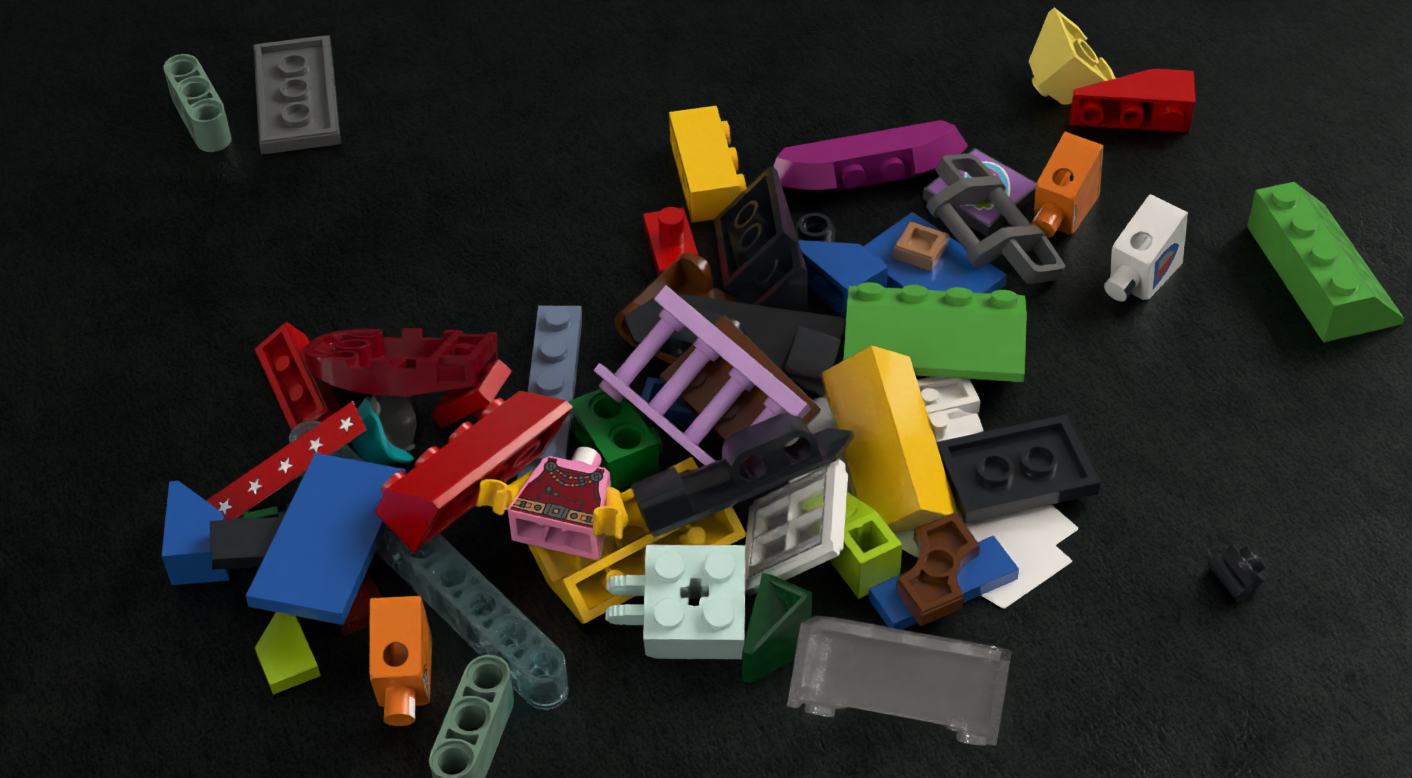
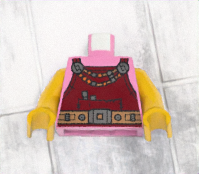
M589 447L577 448L571 460L553 456L543 458L535 470L529 471L509 485L495 479L481 480L475 504L478 507L485 505L493 506V512L498 515H503L504 510H508L513 541L598 561L602 553L605 534L615 535V539H622L623 529L628 524V516L621 494L617 489L611 487L610 472L605 468L599 467L602 460L601 456L597 451Z

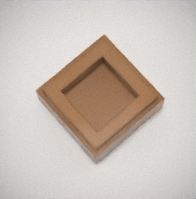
M910 221L893 248V259L932 272L949 244V234Z

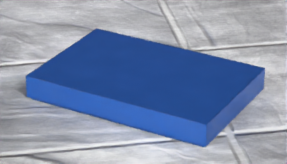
M913 212L863 246L872 255L878 256L888 267L887 286L889 288L902 289L907 285H920L928 290L947 291L950 288L961 287L969 289L973 293L991 294L993 291L1000 290L1006 285L1007 274L990 263L984 267L974 268L966 258L967 251L951 237H949V244L932 272L893 259V248L910 221L940 231Z

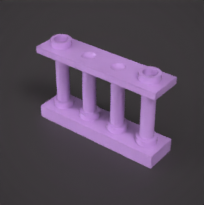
M667 285L654 298L664 308L659 313L660 321L614 374L600 363L594 369L604 379L599 384L602 390L618 403L626 397L704 465L713 463L716 460L700 448L698 444L745 389L749 392L755 385L769 396L763 403L766 408L750 426L783 413H790L803 419L811 409L805 401ZM684 327H687L699 337L693 344L696 348L650 403H648L629 387L630 383L675 330L680 333ZM721 356L733 366L728 373L731 378L683 433L663 415L711 359L715 362Z

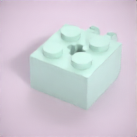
M646 545L645 575H615L607 580L606 591H609L611 594L619 596H644V605L619 604L609 606L606 609L605 620L615 625H644L643 641L646 656L655 659H742V650L745 642V545ZM698 598L700 599L699 605L691 606L689 605V600Z

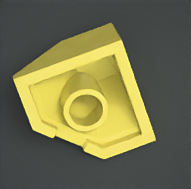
M1055 7L1048 12L1028 62L1034 75L1032 83L1036 90L1042 96L1047 97L1050 95L1059 103L1065 105L1072 104L1074 89L1115 79V76L1102 57L1098 59L1092 48L1085 42L1088 38L1080 28Z

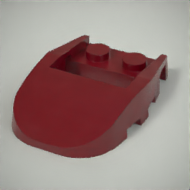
M404 328L402 330V337H383V331L380 329L343 330L316 337L304 347L303 352L309 370L319 379L330 385L364 394L406 397L476 386V375L488 361L497 360V332L463 334V330H445L443 338L422 337V328Z

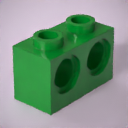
M598 389L568 401L573 407L569 413L571 432L581 447L592 448L600 454L602 460L599 467L605 468L610 472L611 487L618 490L660 472L659 453L663 451L661 438L653 426L647 427L643 421L641 410L626 397L618 403L604 390Z

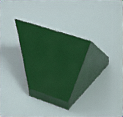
M762 573L742 650V681L753 683L810 651L812 592L774 575Z

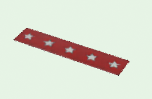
M353 401L206 501L222 512L225 520H234L242 515L243 511H248L304 473L315 453L330 455L367 430Z

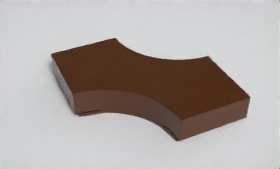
M956 512L914 529L913 540L919 550V559L909 572L899 577L896 581V592L919 626H923L963 608L964 597L957 577L965 564L979 556L980 544Z

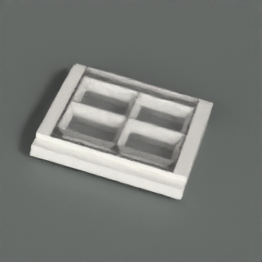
M840 459L753 501V505L749 506L745 542L746 594L752 596L758 592L762 573L787 580L839 556V552L843 550L848 482L845 463Z

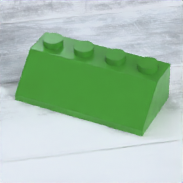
M1296 182L1255 191L1247 227L1323 342L1403 324L1404 317L1325 204Z
M873 282L849 286L844 360L872 345L909 356L916 376L1024 382L1027 321L1025 296L1017 295L1009 290H996L991 294L973 293L971 290L961 287L950 288L947 291L928 290L920 285H907L902 289L884 288L882 285Z

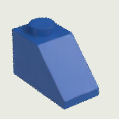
M798 240L807 268V287L843 318L846 319L849 286L873 282L887 288L888 267L878 256L872 255L860 244Z
M169 481L162 547V559L171 585L228 581L230 569L212 570L210 521L225 520L224 515L180 481Z

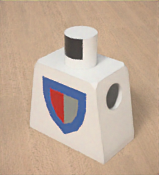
M1151 194L1146 198L1112 247L1110 278L1104 284L1105 291L1109 296L1117 301H1125L1130 294L1142 300L1150 299L1183 263L1188 212Z

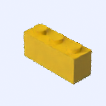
M717 106L669 112L670 143L691 222L714 220L746 189L744 175L736 174V171H738L736 148L728 147L731 143L728 122L721 121Z

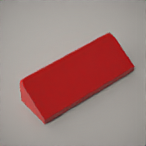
M286 322L257 346L255 351L291 431L297 439L342 408L331 385L319 379L306 365L303 349L310 343L309 339L300 330Z

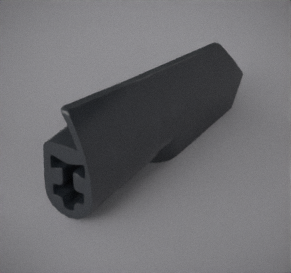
M676 293L713 325L725 315L800 389L823 396L825 389L821 374L834 365L846 324L845 318ZM654 298L624 316V321L635 344L639 345L661 319L659 313L664 308ZM684 327L680 333L675 330L658 351L679 357L699 337L687 327Z
M783 413L730 435L722 447L723 459L679 476L675 467L632 483L630 487L650 534L655 538L836 461L847 449L854 438V434L850 430L832 428L812 434L801 417L790 413ZM799 437L794 444L785 447L788 441ZM755 455L750 462L741 464L748 456Z

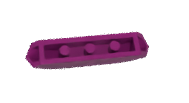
M939 120L785 147L777 156L774 168L778 172L783 190L805 194H822L927 174L935 170L944 155L961 154L968 145L955 125Z

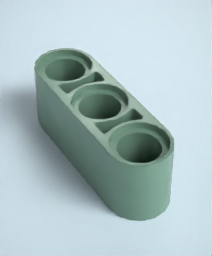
M180 54L169 58L163 67L170 95L197 147L206 152H215L226 148L232 138L224 105L198 59L189 54Z
M483 655L472 660L466 667L430 753L429 764L432 778L486 777L514 705L510 669L502 658L496 655ZM471 728H479V729L474 730V731H467L468 729H471ZM463 770L458 774H449L452 771Z

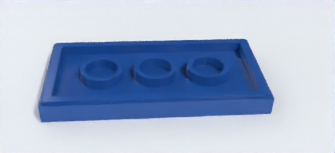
M315 453L246 594L248 607L344 625L387 527L384 521L375 513L383 496L380 489L398 471H403L406 475L405 469Z

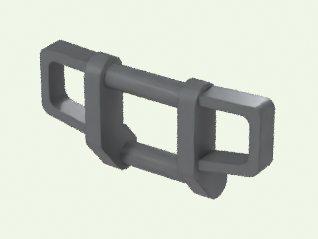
M973 154L944 155L936 166L935 171L948 187L935 194L928 201L926 208L934 218H940L967 251L966 258L974 268L984 267L1000 255H1004L1026 283L1035 284L1056 281L1065 269L1064 262L1040 227L1035 224L1032 225L1005 193L1006 186L998 176H995ZM959 170L967 172L971 178H964ZM992 202L1012 227L1001 228L980 241L955 211L960 205ZM1034 250L1043 265H1036L1025 252Z

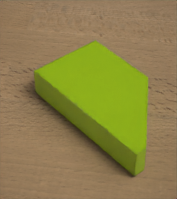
M276 612L255 647L257 657L273 695L320 677L318 665L297 617Z

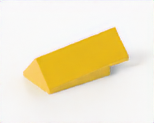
M871 345L822 372L821 378L834 428L850 430L854 434V438L847 449L841 454L845 463L846 473H848V482L852 495L876 510L893 533L916 529L954 512L959 516L910 357Z

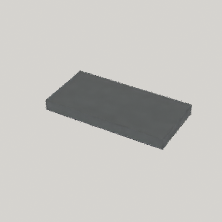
M330 36L253 45L261 154L341 144Z

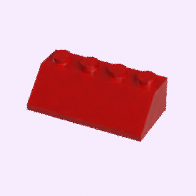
M524 391L517 392L507 401H504L502 398L496 399L481 414L482 419L472 425L467 421L458 427L449 437L448 441L450 443L440 450L437 446H432L425 451L415 462L416 468L406 475L403 471H398L391 476L380 489L383 496L375 513L415 553L475 507L481 480L495 479L506 483L544 454L573 407L566 400Z

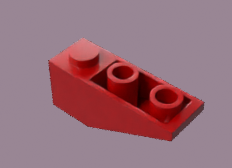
M1150 69L1074 89L1069 125L1189 132L1195 106L1194 72Z

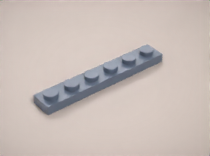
M538 306L528 386L529 393L562 399L567 402L574 399L582 327L581 306ZM568 414L545 453L520 471L517 479L529 471L535 470L543 458L553 456L568 460L571 434L570 414Z

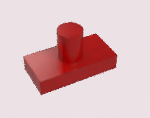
M667 207L658 212L643 214L644 228L658 276L681 254L690 253L698 255L684 207Z
M500 359L485 366L476 375V386L448 390L430 417L441 428H445L469 414H473L478 420H481V414L496 400L494 397L512 371Z

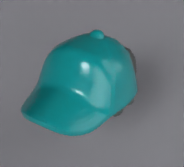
M373 395L371 398L367 396L362 401L357 411L367 430L351 440L352 446L359 457L368 463L391 465L397 462L406 464L413 460L410 450L415 448L413 440L417 421L411 402L416 400L419 395L406 397Z

